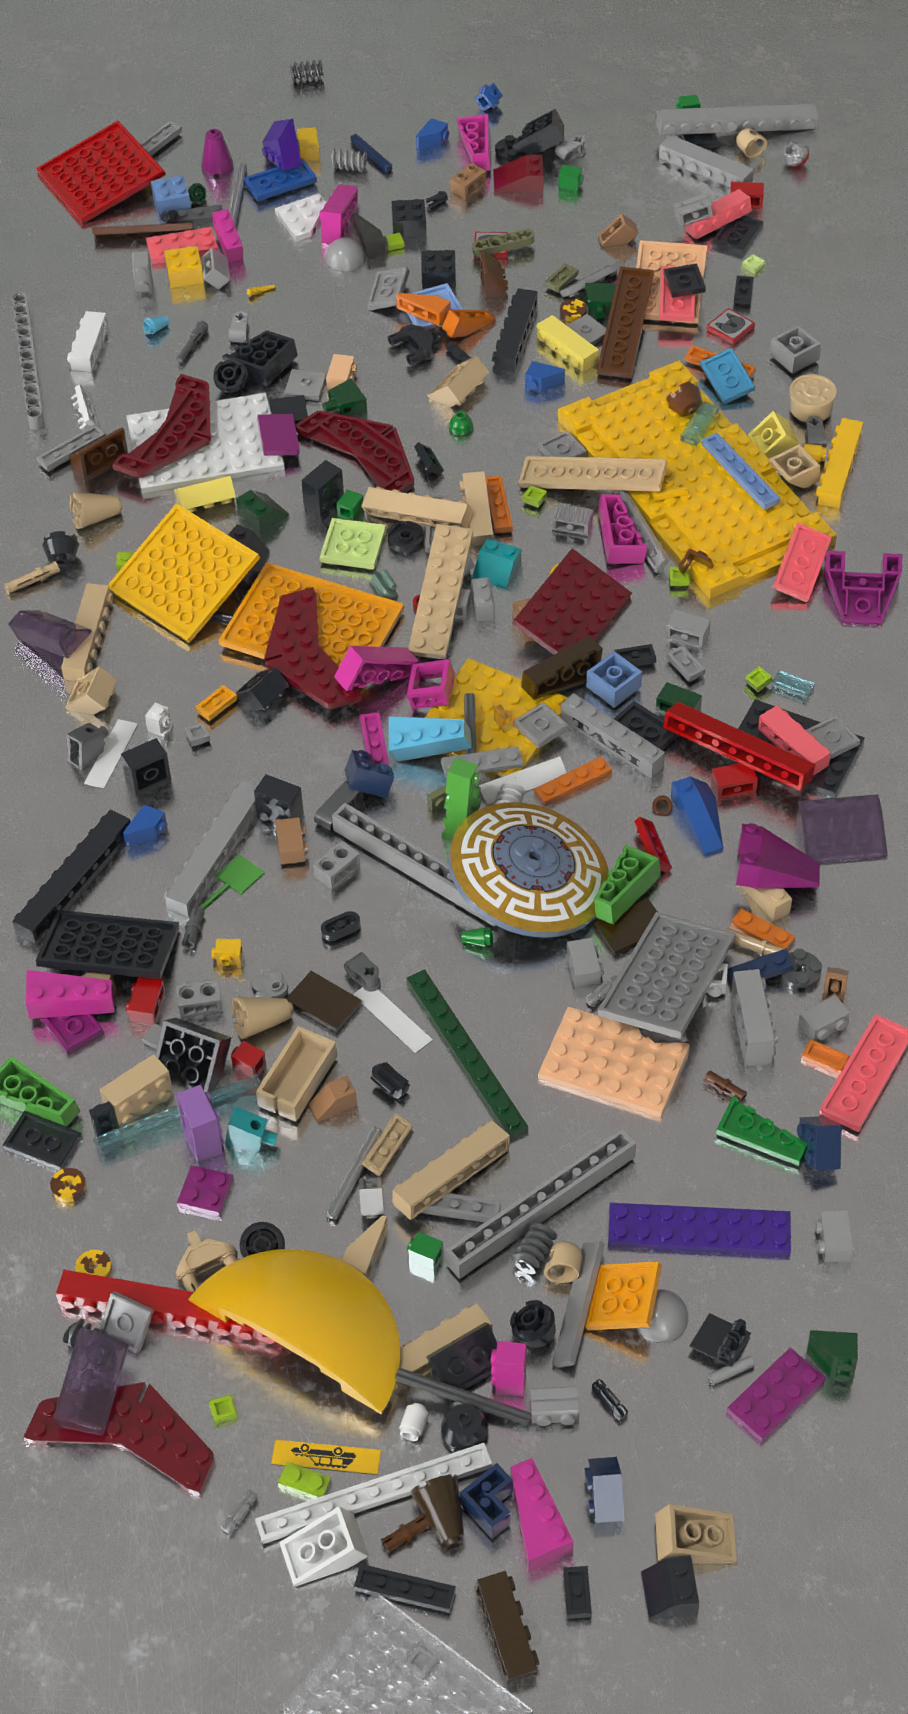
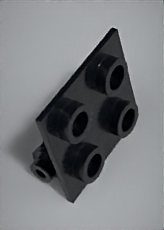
M709 1313L689 1347L732 1367L750 1337L751 1332L746 1330V1322L743 1319H738L732 1324Z

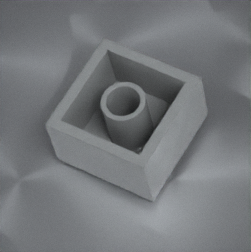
M797 325L771 339L770 355L793 374L820 359L821 343L800 325Z

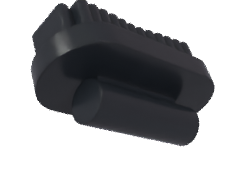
M388 1062L379 1063L372 1068L370 1079L389 1096L398 1099L408 1092L409 1081L395 1071Z

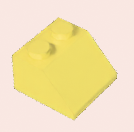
M772 411L748 434L749 438L768 459L799 443L787 419L775 411Z

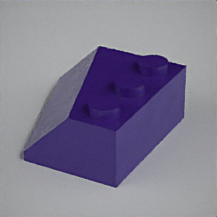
M293 118L274 121L262 141L264 157L283 171L301 166Z

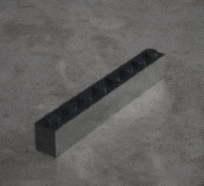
M111 809L106 815H103L94 829L88 832L87 837L76 846L70 856L65 858L58 870L52 873L51 878L39 888L37 894L28 900L20 913L15 915L12 921L15 933L36 943L51 926L57 910H65L125 841L123 832L131 823L130 819Z

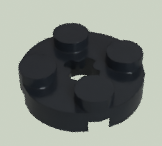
M507 135L505 139L498 141L495 145L496 157L502 162L509 163L510 160H516L527 155L525 152L512 148L513 143H517V138L513 135Z
M406 521L407 524L395 523L388 530V546L395 551L402 552L404 555H411L413 551L419 549L424 543L423 529L419 524L411 521Z

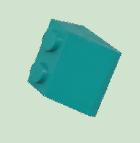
M487 538L479 551L472 579L488 577L491 585L507 589L521 566V548Z

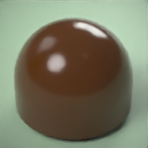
M664 795L656 797L652 803L654 812L662 816L670 813L673 806L671 799ZM661 801L666 802L668 809L666 811H659L657 803Z

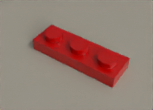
M639 816L634 822L637 827V833L643 841V848L648 854L659 858L660 870L667 873L672 869V866L652 821Z

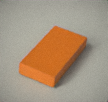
M810 1039L801 1059L840 1075L850 1055Z

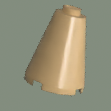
M73 492L70 495V512H74L75 518H72V521L77 529H82L116 516L123 509L122 501L117 496Z
M238 996L232 1000V1016L237 1019L238 1023L234 1026L241 1039H247L283 1023L293 1015L292 1003L283 998Z

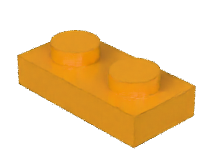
M222 685L195 706L196 712L210 721L237 700V694L225 685Z

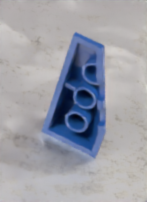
M693 777L672 782L671 799L704 856L723 850L716 797L709 785Z

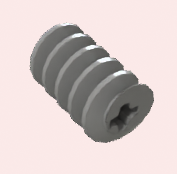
M335 148L333 149L332 166L334 170H337L339 167L340 170L345 168L346 171H350L352 168L353 172H356L357 169L359 172H363L367 162L366 151L361 156L360 151L355 155L354 150H352L349 155L348 150H345L344 154H342L341 149H339L338 153L335 152Z

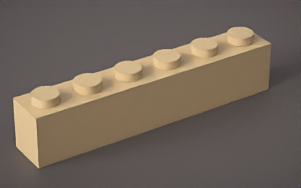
M368 487L362 503V508L367 515L405 522L411 521L436 527V524L468 528L473 514L469 505L464 501L454 502L447 498L436 499L429 495L424 497L412 492L407 494L398 490H385L381 487Z
M86 584L61 667L64 680L77 681L92 671V661L96 660L97 656L96 648L101 643L100 634L104 632V621L109 615L108 607L113 602V594L110 593L109 585Z
M492 1120L486 1125L480 1126L476 1132L469 1137L463 1138L459 1144L447 1149L442 1156L430 1161L422 1170L413 1173L405 1182L396 1185L392 1190L393 1205L410 1220L507 1152L510 1147V1135Z
M477 1303L471 1307H465L458 1315L443 1320L438 1327L432 1330H426L416 1340L404 1343L400 1348V1368L425 1376L432 1371L426 1356L485 1322L489 1323L493 1332L491 1321ZM397 1381L392 1395L408 1385Z

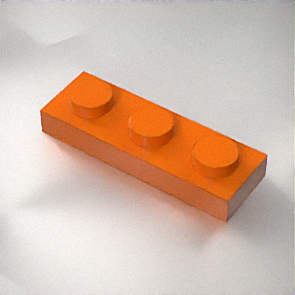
M742 908L730 923L731 928L742 934L762 941L767 940L772 945L784 949L787 948V951L794 943L796 937Z

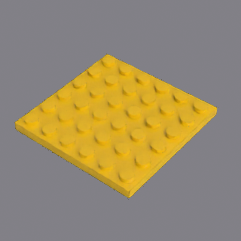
M176 503L108 584L109 590L112 594L190 643L260 559V556Z
M468 658L454 677L450 705L432 707L425 718L464 719V695L466 693H473L475 695L476 753L517 746L523 760L521 768L489 772L496 776L504 777L526 769L539 750L513 726V721L543 702L561 717V704L568 697L553 693L533 700L521 687L522 679ZM465 749L443 754L448 756L464 755Z

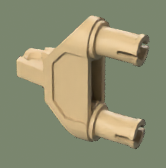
M196 1230L187 1233L191 1246L187 1247L176 1271L178 1282L183 1283L186 1290L191 1292L196 1291L200 1286L195 1278L196 1276L222 1264L227 1266L238 1260V1252L234 1246L212 1239L201 1241Z

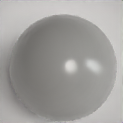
M343 237L334 240L328 246L325 261L334 270L351 271L364 263L365 253L362 246L356 240Z
M658 1289L651 1326L636 1329L642 1336L655 1342H668L678 1338L688 1325V1310L684 1301L672 1291Z

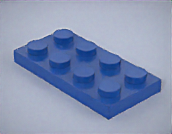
M302 158L301 166L286 171L275 167L245 177L244 184L255 199L261 201L317 182V176Z

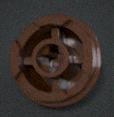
M690 381L679 385L680 389L674 394L670 392L666 398L669 404L668 407L681 417L695 413L702 404L699 387Z

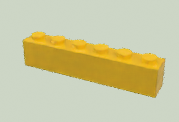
M842 418L840 425H836L835 435L837 436L832 438L831 447L833 449L828 451L827 459L829 461H825L823 470L825 474L822 473L820 478V484L822 485L818 486L816 496L819 497L818 505L840 508L861 439L862 421Z

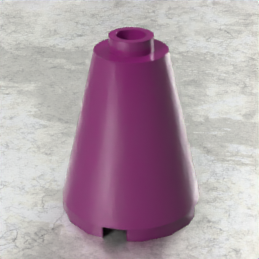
M215 128L210 129L206 133L201 161L202 171L209 176H214V174L223 176L233 169V159L223 134Z

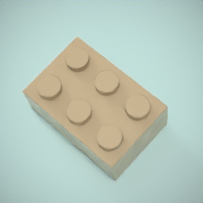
M154 1054L99 1089L103 1104L110 1101L113 1107L119 1130L131 1125L137 1118L149 1113L155 1106L161 1102H166L173 1095L169 1071Z

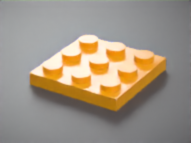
M659 1261L600 1265L585 1328L587 1330L650 1327L662 1265Z

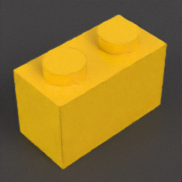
M316 127L297 129L296 137L300 158H303L305 162L319 161L320 153Z

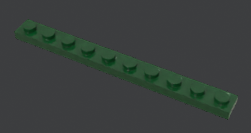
M424 969L407 977V984L500 1127L510 1135V1139L527 1132V1123L426 970Z

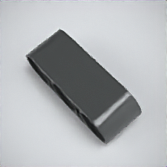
M345 781L317 810L314 822L331 832L334 831L332 815L344 803L356 808L362 801L365 792L350 789L348 782Z

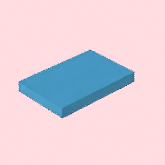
M732 348L700 362L701 368L723 405L755 391L753 382Z

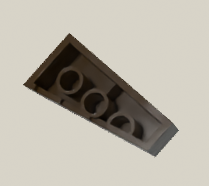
M588 636L523 671L521 687L535 700L587 683V671L601 661L603 648L591 636Z
M505 1570L477 1579L474 1588L477 1595H482V1598H480L483 1615L486 1618L489 1617V1632L493 1642L497 1643L496 1653L506 1682L534 1674L537 1671L536 1666L539 1665V1659L536 1651H531L528 1642L532 1640L528 1626H523L520 1617L524 1613L520 1601H515L513 1595L516 1587L512 1576L508 1577Z

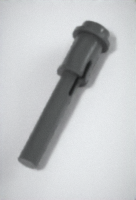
M205 321L196 323L195 329L190 334L189 341L176 358L178 362L182 363L194 344L200 341L204 333H207L208 324Z

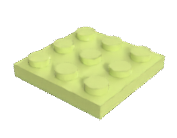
M332 518L319 557L320 562L375 569L385 536L386 525Z

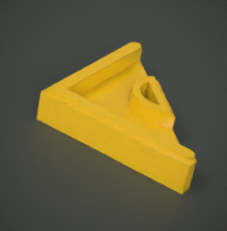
M663 479L661 490L651 491L654 500L657 501L688 495V489L686 487L680 488L675 486L673 482Z

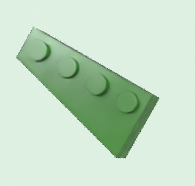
M455 758L447 772V797L444 804V809H447L446 816L443 818V825L446 828L442 832V839L452 841L459 825L480 808L481 800L479 795L481 787H479L481 775L478 773V764Z
M625 844L623 853L616 859L615 867L610 870L608 879L603 882L594 898L596 917L614 924L660 878L659 858Z
M12 1056L0 1067V1104L22 1112L32 1113L66 1127L79 1114L80 1109L75 1099Z

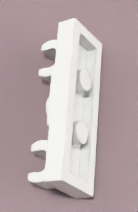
M79 384L75 387L76 394L71 397L74 401L73 406L83 416L78 420V423L81 425L79 428L84 431L95 424L100 428L91 395Z

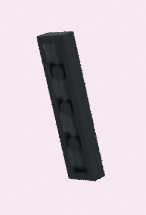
M360 1564L354 1584V1591L450 1613L456 1586Z

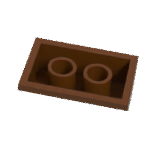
M121 427L70 455L72 469L86 480L111 466L123 453L128 454L124 428Z

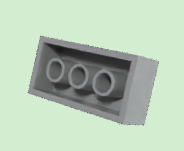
M759 969L736 971L733 974L731 998L746 1067L772 1064V1057L776 1055L775 1044L778 1041L776 1030H772L774 1024L773 1014L768 1012L770 1007L769 996L764 994V990H766L765 978H761Z

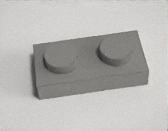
M683 645L667 653V659L688 682L705 674V668Z

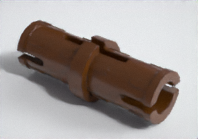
M709 1070L703 1079L704 1083L719 1090V1094H725L730 1098L735 1096L739 1099L740 1103L747 1096V1091L742 1090L732 1084V1080L724 1079L712 1070Z
M421 1514L409 1523L399 1525L396 1531L380 1539L384 1549L387 1548L386 1552L390 1553L403 1543H410L413 1537L429 1529L430 1525L425 1516Z

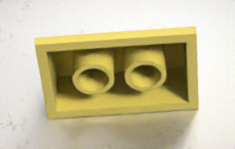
M231 476L174 490L178 504L190 512L197 511L196 507L203 506L204 509L214 507V503L221 501V504L231 503L232 498H236Z

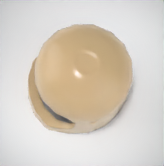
M746 128L737 136L736 143L738 148L749 158L760 155L767 148V140L762 135H758L754 129ZM757 139L763 141L761 148L756 146Z
M561 1241L553 1245L549 1254L551 1260L545 1264V1277L553 1283H569L578 1279L582 1262L580 1248L568 1241ZM561 1264L565 1267L564 1274L556 1276L550 1272L549 1268Z

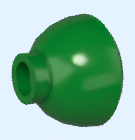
M458 411L450 419L449 430L456 435H466L473 430V421L465 412Z

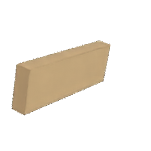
M395 1113L361 1165L379 1177L414 1125Z

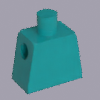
M235 1106L228 1123L225 1145L259 1152L262 1143L275 1146L278 1133L266 1130L268 1123L266 1118Z

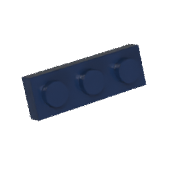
M786 948L727 968V973L732 984L733 974L736 971L759 969L761 978L767 979L794 970Z

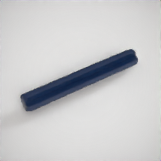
M354 134L350 136V141L363 153L366 151L367 156L384 171H392L393 165L359 135Z

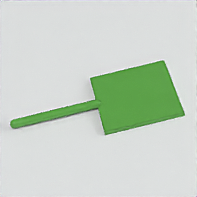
M239 854L216 875L225 885L204 902L200 908L204 909L229 886L242 894L265 872Z

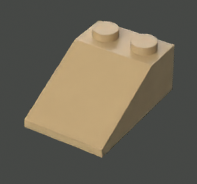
M668 1504L655 1513L658 1561L666 1558L691 1555L692 1564L737 1562L733 1514L675 1504Z

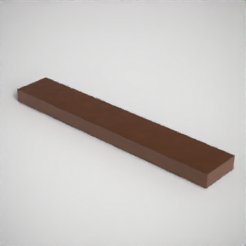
M193 222L92 228V234L192 230Z

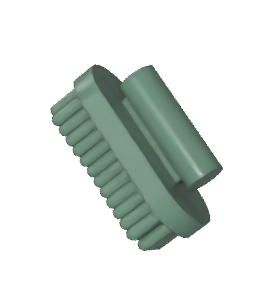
M383 570L381 573H373L369 583L375 589L377 595L390 600L395 599L398 596L396 592L397 585L387 570Z

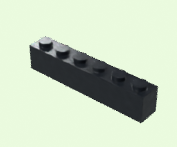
M517 288L516 294L512 295V306L508 307V317L504 319V329L501 328L500 340H497L496 351L492 355V362H495V370L516 371L537 308L538 291Z

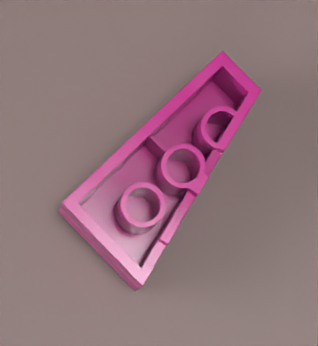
M488 114L456 118L459 135L471 163L486 171L491 170V128Z
M339 184L336 190H333V194L329 197L328 202L324 204L323 210H320L319 220H321L322 243L331 244L334 240L345 235L346 225H349L351 215H353L358 203V186Z
M601 494L598 514L607 563L644 564L647 546L641 541V535L639 531H636L632 518H629L628 510L620 495Z
M350 646L334 677L346 691H350L355 686H359V688L367 687L368 683L374 682L377 685L386 679L395 681L411 676L412 665L418 664L419 661L407 647Z
M27 970L26 1007L29 1019L114 1013L115 994L112 980Z
M533 1458L511 1466L510 1477L513 1479V1495L528 1572H531L573 1554L574 1541Z

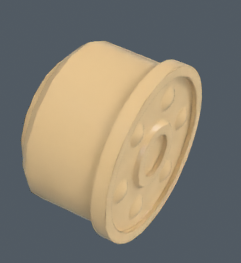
M807 374L796 378L791 383L789 389L791 398L790 411L793 416L803 422H807V419L811 416L820 417L822 421L827 419L832 413L833 402L836 399L837 389L835 384L830 379L816 374Z

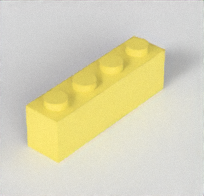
M551 315L537 324V338L561 355L563 359L569 361L575 368L585 372L598 364L599 349L555 316Z

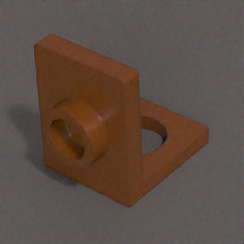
M690 548L678 565L682 575L685 574L693 560L711 569L714 567L712 560L708 558L706 553L702 551L696 552Z

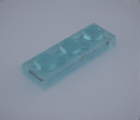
M702 402L682 432L680 441L697 446L717 416L719 407Z

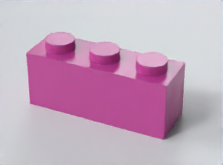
M224 209L212 212L213 227L224 256L228 259V263L242 260L243 245L229 210Z
M498 1341L497 1350L492 1349L491 1385L495 1386L496 1395L524 1398L526 1344Z

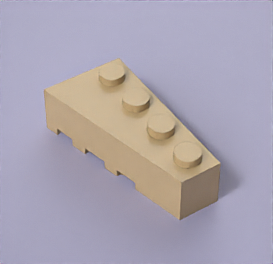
M485 472L462 473V481H459L460 492L463 495L461 501L466 502L473 512L468 526L474 532L471 546L483 545L487 538L493 540Z

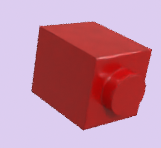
M245 1041L239 1047H235L231 1053L233 1068L253 1079L266 1065L265 1052Z

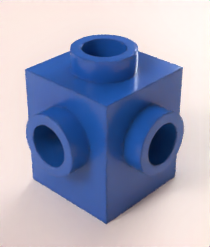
M492 83L489 86L485 84L479 89L480 93L474 99L481 109L485 111L490 107L494 108L500 103L498 100L503 95L497 86Z

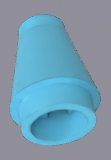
M167 316L150 317L143 321L144 331L152 335L169 325Z

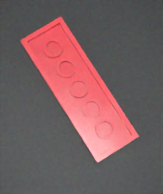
M875 1014L820 1107L819 1114L859 1132L908 1047V1028Z

